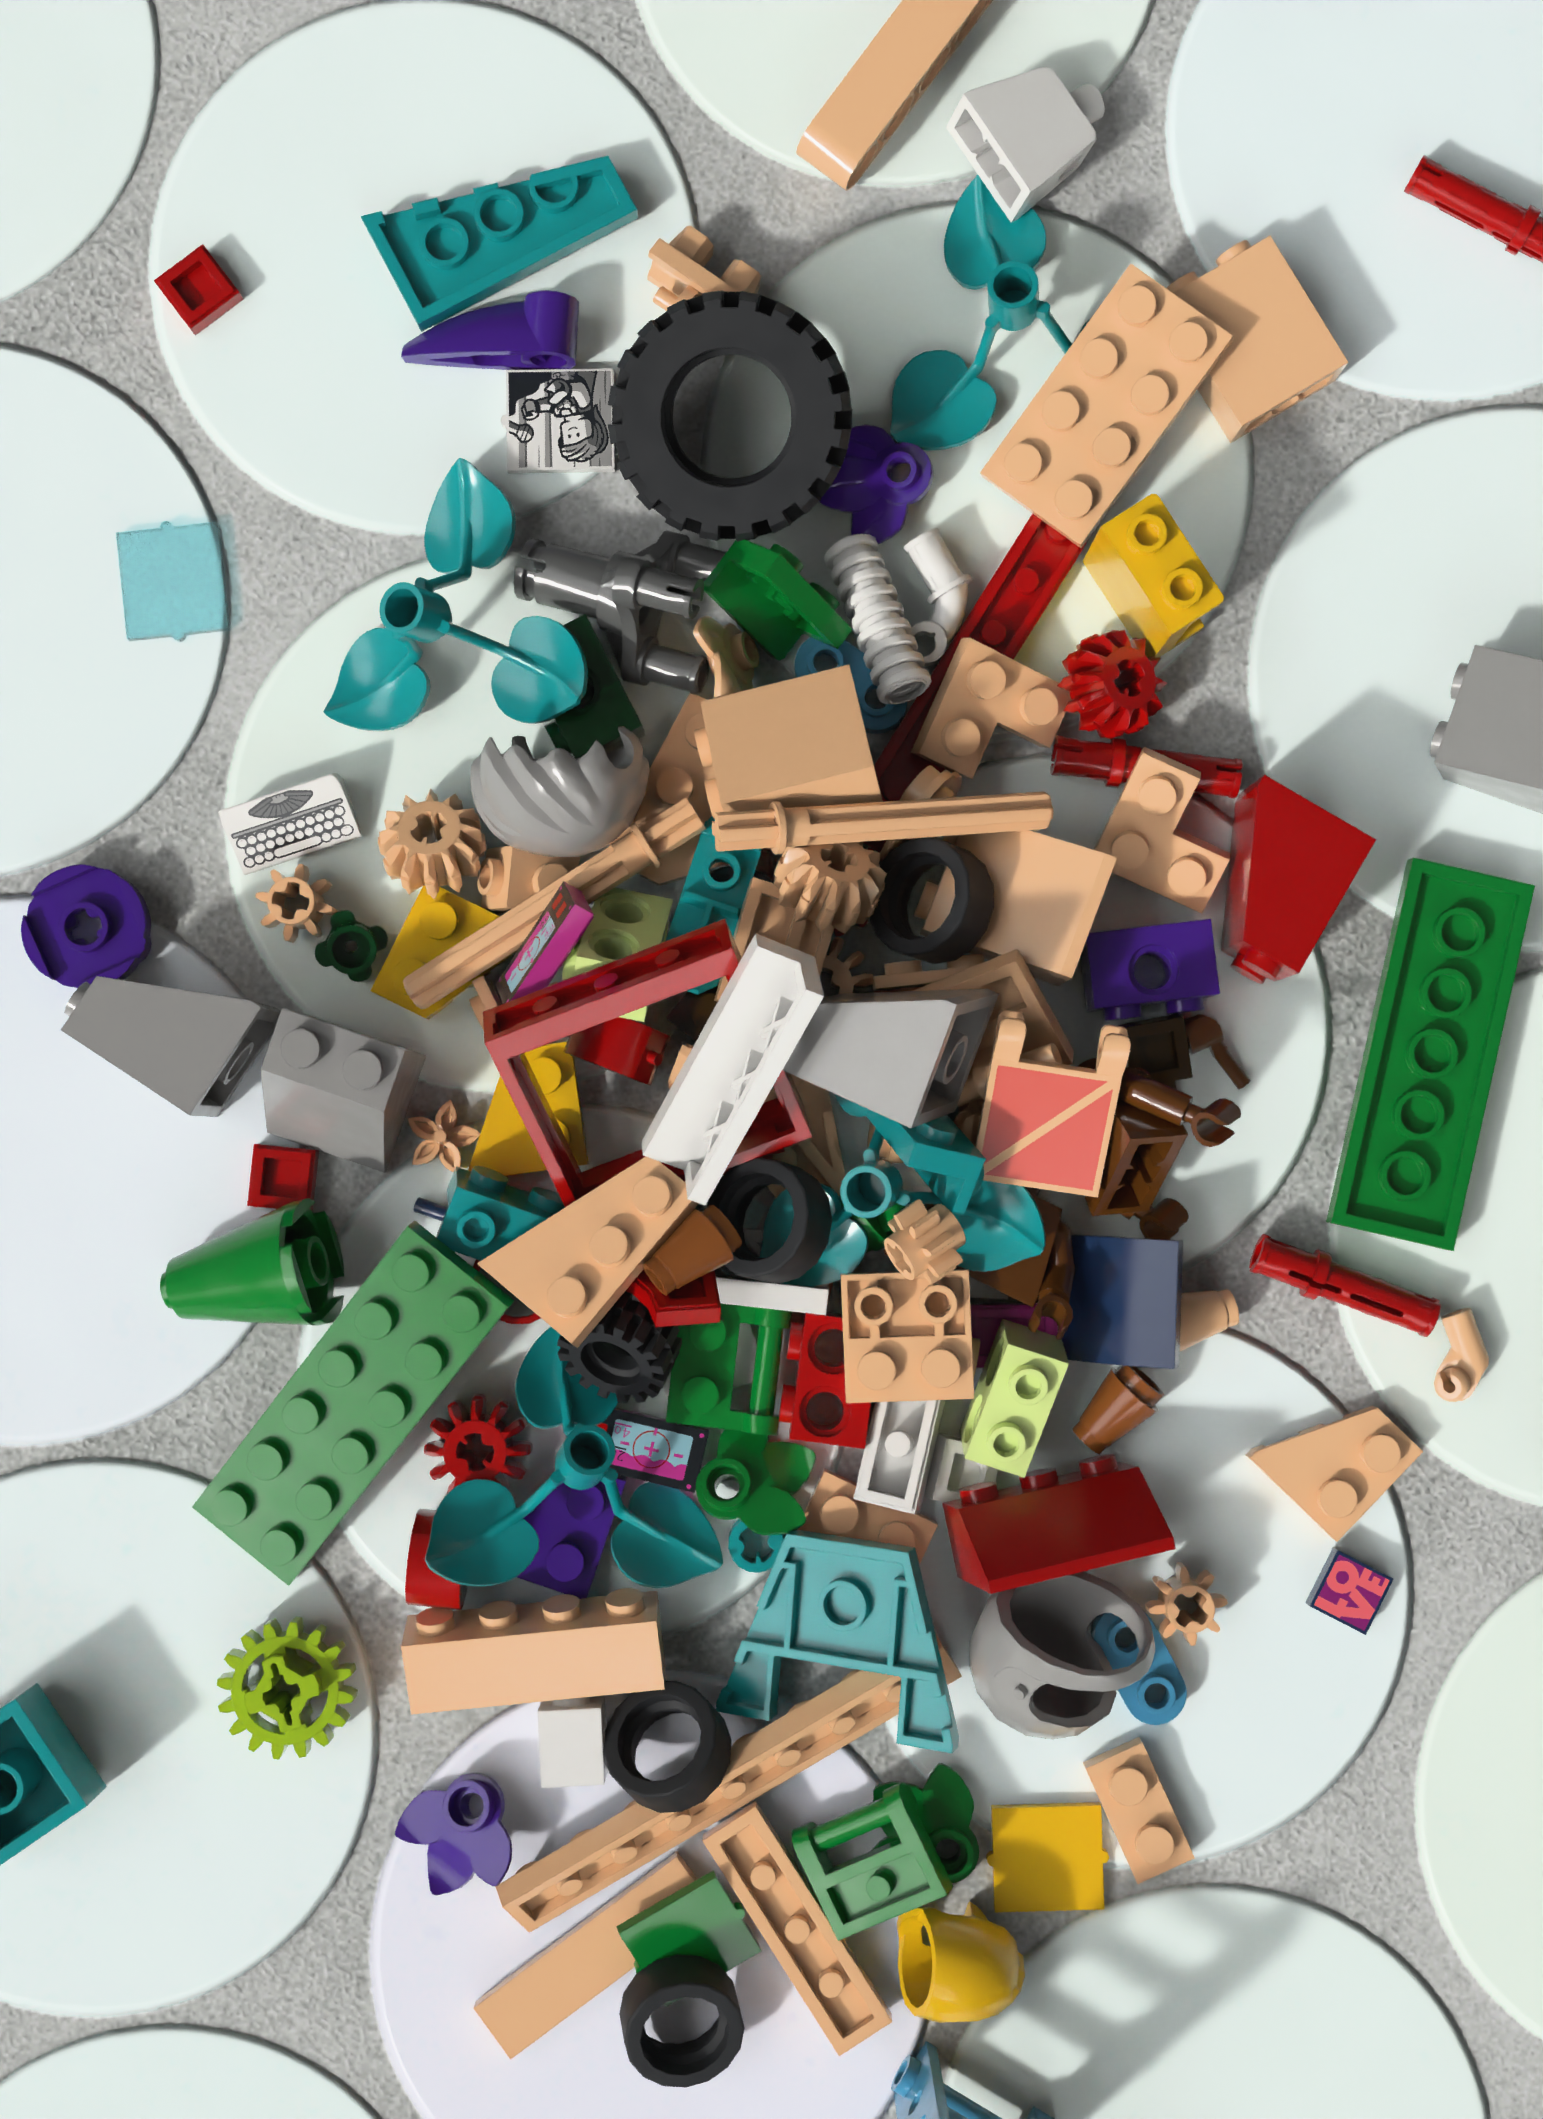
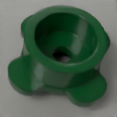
M339 910L331 916L330 924L332 928L326 940L316 945L315 958L321 966H333L339 972L348 974L350 980L363 982L372 975L371 965L376 958L377 952L386 948L388 936L383 927L379 925L369 927L357 921L353 912ZM351 940L355 941L358 945L357 949L352 952L345 948V944Z

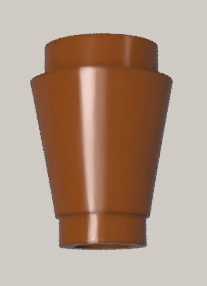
M709 1205L702 1212L694 1209L652 1255V1258L643 1264V1268L656 1288L664 1295H668L674 1289H679L734 1260L732 1253L742 1246V1241L734 1226L717 1207Z
M1122 1365L1117 1370L1112 1367L1081 1415L1080 1421L1072 1430L1088 1448L1100 1455L1107 1447H1110L1158 1412L1156 1404L1164 1396V1393L1140 1368Z

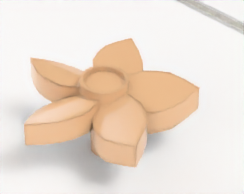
M451 1100L438 1109L435 1123L425 1117L408 1118L412 1131L419 1138L425 1140L416 1148L412 1165L428 1164L439 1155V1159L445 1168L454 1173L456 1166L461 1168L462 1161L457 1147L461 1148L472 1145L480 1136V1132L470 1126H456L457 1112Z

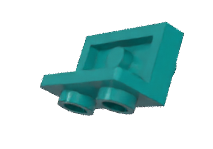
M868 1109L867 1118L904 1164L915 1169L941 1203L953 1214L964 1215L970 1198L975 1196L981 1188L986 1158L950 1117L945 1115L914 1128H909Z
M456 1166L447 1188L448 1207L436 1238L452 1251L481 1261L564 1209L565 1206L559 1194L549 1189L532 1187L531 1192H527L507 1185L508 1178L490 1168L473 1166L472 1171H468Z

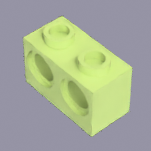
M616 887L596 899L591 908L594 918L564 961L562 979L572 978L665 942L668 935L673 899ZM649 1005L619 1017L645 1022Z
M1005 1319L1001 1320L974 1391V1399H971L960 1428L965 1459L1025 1478L1069 1365L1062 1339L1056 1340V1336L1039 1330L1033 1333L1027 1326Z

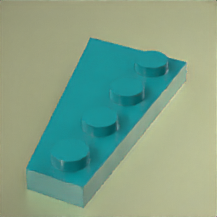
M604 156L531 174L530 180L499 187L498 183L473 188V194L440 202L436 197L412 203V209L383 215V212L379 211L361 216L371 239L420 331L423 332L638 219V212L609 156Z

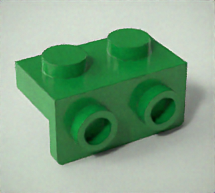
M745 539L738 542L735 540L704 581V591L770 657L779 661L785 658L802 634L838 649L853 630L836 612L840 605L838 600L817 583H808L799 574L804 568L802 562L790 551L778 544H773L770 549H767Z

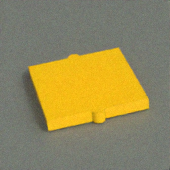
M1100 1802L991 1805L992 1851L986 1854V1860L993 1867L995 1913L1105 1910L1103 1864L1108 1862L1109 1854L1102 1844V1811Z

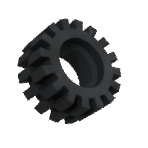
M625 1291L578 1348L560 1335L557 1344L560 1347L558 1356L560 1361H568L564 1369L570 1376L582 1375L579 1381L580 1385L586 1389L592 1384L599 1387L598 1396L607 1399L610 1392L616 1393L617 1402L628 1403L632 1395L637 1403L646 1402L648 1396L651 1398L656 1397L661 1388H663L680 1353L682 1338L677 1337L679 1332L678 1326L655 1327L648 1308L641 1302L633 1300L632 1294Z

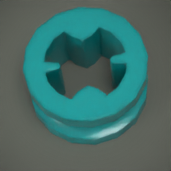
M740 1519L735 1521L729 1532L728 1544L732 1560L738 1567L748 1572L761 1573L770 1570L784 1541V1534L768 1536L767 1544L772 1551L764 1557H761L760 1551H757L756 1558H751L743 1553L746 1541L741 1536V1533L748 1527Z

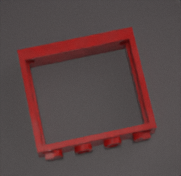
M726 919L483 1011L484 1043L565 1207L646 1156H643L641 1149L581 1172L524 1053L726 976L729 982L742 957ZM781 1071L773 1085L778 1098L763 1103L723 1175L734 1166L769 1153L778 1154L785 1152V1147L812 1137L804 1104L790 1073ZM662 1163L685 1182L684 1170Z

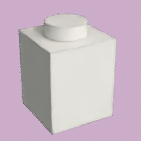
M605 1695L542 1701L537 1710L541 1788L605 1785L608 1774V1767L603 1754L605 1730L607 1728Z

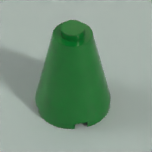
M310 1198L290 1202L172 1258L168 1262L166 1272L160 1278L162 1299L165 1305L173 1309L176 1315L182 1319L312 1326L332 1323L339 1316L344 1295L333 1297L334 1278L344 1277L343 1256L334 1226L325 1211L312 1212L310 1207L315 1201Z

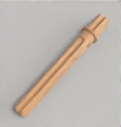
M1044 791L783 808L780 802H771L768 809L715 812V821H712V835L715 836V849L718 852L771 848L774 854H783L786 847L1040 830L1049 827L1050 821L1053 819L1054 810L1050 795Z
M687 798L682 799L639 828L634 822L630 825L631 833L406 976L403 980L404 987L414 1004L420 1009L428 1008L517 951L563 881L582 891L588 904H590L651 864H654L656 869L660 867V858L706 830Z

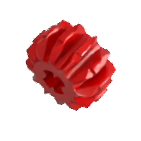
M1112 630L1102 635L1094 634L1082 639L1080 644L1076 645L1077 651L1068 654L1067 658L1062 661L1069 676L1062 678L1057 687L1070 693L1071 701L1068 702L1063 711L1071 713L1078 711L1080 713L1079 730H1087L1088 732L1097 730L1100 738L1107 739L1121 736L1123 733L1129 735L1142 730L1145 725L1149 724L1148 717L1156 715L1157 711L1163 708L1155 693L1160 692L1168 683L1155 675L1154 668L1161 658L1147 657L1145 655L1146 638L1137 639L1135 637L1129 639L1125 630Z
M476 1394L471 1402V1416L459 1400H454L447 1406L453 1423L436 1417L431 1422L430 1428L432 1431L445 1439V1441L428 1442L424 1446V1454L431 1457H444V1461L437 1464L430 1471V1476L433 1480L441 1479L449 1472L456 1477L449 1485L447 1494L456 1486L474 1479L491 1480L500 1483L508 1490L510 1489L504 1474L513 1479H523L527 1469L522 1463L511 1456L529 1455L533 1451V1444L525 1440L513 1441L512 1436L520 1433L527 1426V1422L523 1417L515 1419L507 1426L501 1421L509 1410V1402L501 1400L494 1407L491 1415L486 1414L487 1401L485 1395ZM474 1433L481 1434V1440L484 1445L493 1446L494 1454L490 1452L483 1459V1463L476 1462L474 1452L464 1450V1444H468L475 1437Z

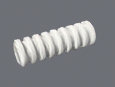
M870 534L850 535L840 539L827 550L824 556L827 568L832 570L831 577L834 585L838 586V596L840 601L845 603L843 608L847 618L851 619L850 626L853 629L852 632L858 636L856 641L859 650L865 653L863 659L866 667L871 669L870 677L872 683L878 686L876 692L879 701L885 704L908 702L920 696L932 682L929 671L923 668L925 662L922 654L917 652L918 644L915 637L910 635L912 630L909 621L903 618L905 615L903 606L897 601L898 594L896 588L890 585L892 582L889 571L884 568L885 562L882 554L877 552L879 547L876 538Z

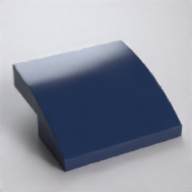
M1071 1234L1075 1274L1069 1304L1073 1310V1319L1062 1338L1067 1359L1136 1367L1179 1368L1183 1240Z

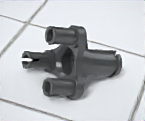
M668 530L662 533L656 543L637 554L618 551L612 558L553 543L546 546L544 541L531 538L522 547L520 555L523 558L533 560V568L538 572L516 566L513 581L514 593L517 598L531 601L535 598L538 604L580 615L586 614L588 617L597 619L599 628L606 631L619 664L623 681L641 686H647L649 682H654L698 695L702 692L709 673L707 656L661 646L656 637L663 611L684 616V618L692 620L697 616L700 607L692 604V600H703L704 581L726 554V551L691 543L687 535Z

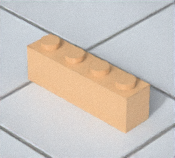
M622 1588L612 1591L607 1596L587 1597L584 1599H579L574 1595L561 1594L552 1596L544 1602L515 1605L510 1601H494L485 1604L481 1608L455 1611L432 1607L418 1614L407 1616L401 1650L411 1715L665 1689V1651L658 1591L641 1592L634 1588Z

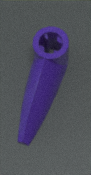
M536 291L529 293L525 296V300L521 302L506 303L470 311L448 319L407 342L402 348L401 357L405 363L497 370L572 369L576 366L579 301L575 297L562 292Z

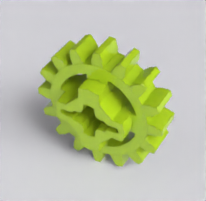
M296 1616L290 1622L287 1630L282 1631L277 1619H270L264 1624V1638L253 1629L240 1638L247 1652L233 1648L227 1653L224 1660L235 1671L223 1673L217 1679L216 1686L225 1690H231V1695L218 1705V1709L222 1713L235 1711L238 1719L229 1729L232 1736L246 1729L252 1734L248 1750L255 1752L265 1741L272 1744L271 1752L273 1759L279 1760L285 1753L288 1745H293L299 1758L306 1757L311 1750L312 1737L317 1743L325 1747L334 1737L329 1724L343 1727L351 1715L340 1704L351 1703L357 1697L358 1689L344 1685V1680L356 1671L355 1663H339L337 1656L346 1645L343 1640L335 1642L329 1647L322 1641L327 1626L320 1624L311 1634L303 1632L304 1624L302 1617ZM296 1649L309 1654L318 1663L313 1664L299 1656ZM263 1654L265 1659L261 1663L264 1675L261 1679L248 1685L251 1667L257 1657ZM282 1677H284L287 1684H298L300 1691L293 1699L289 1691L283 1690L278 1692L275 1685ZM328 1690L327 1702L323 1712L312 1721L310 1716L313 1710L310 1701L313 1697L319 1696L323 1691ZM258 1712H262L276 1720L278 1725L265 1720Z

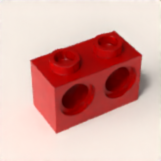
M826 1312V1315L804 1313L803 1323L791 1322L787 1359L797 1360L798 1367L795 1386L783 1384L779 1422L790 1423L789 1439L865 1449L871 1402L846 1403L844 1359L836 1363H828L821 1360L814 1351L815 1341L822 1332L829 1329H837L843 1332L842 1314ZM821 1392L832 1393L842 1402V1412L839 1418L827 1425L813 1422L806 1413L808 1401L814 1395Z

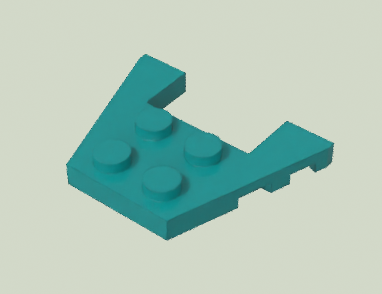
M804 1530L788 1532L756 1605L759 1608L747 1637L741 1641L734 1658L736 1663L730 1678L719 1694L716 1710L721 1713L766 1721L775 1717L778 1708L781 1657L899 1676L901 1678L896 1744L953 1753L959 1747V1733L915 1547Z

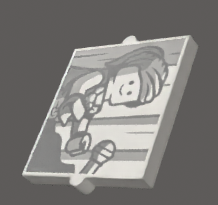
M613 368L506 370V414L501 416L500 422L502 427L506 429L508 474L615 472V443H610L608 425L612 424V406L608 405L610 388L614 385Z

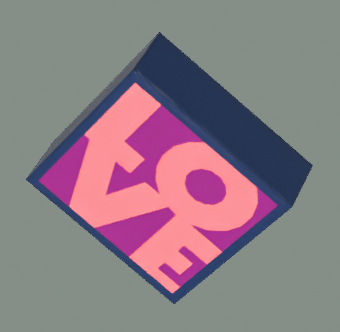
M1333 1547L1305 1603L1366 1635L1394 1579Z

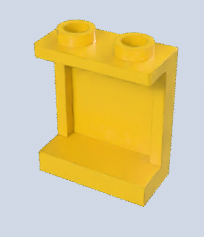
M1150 494L1103 524L1082 561L1130 636L1137 639L1146 638L1145 655L1147 657H1161L1200 632L1204 627L1200 618L1218 607L1224 600L1222 592L1157 494Z

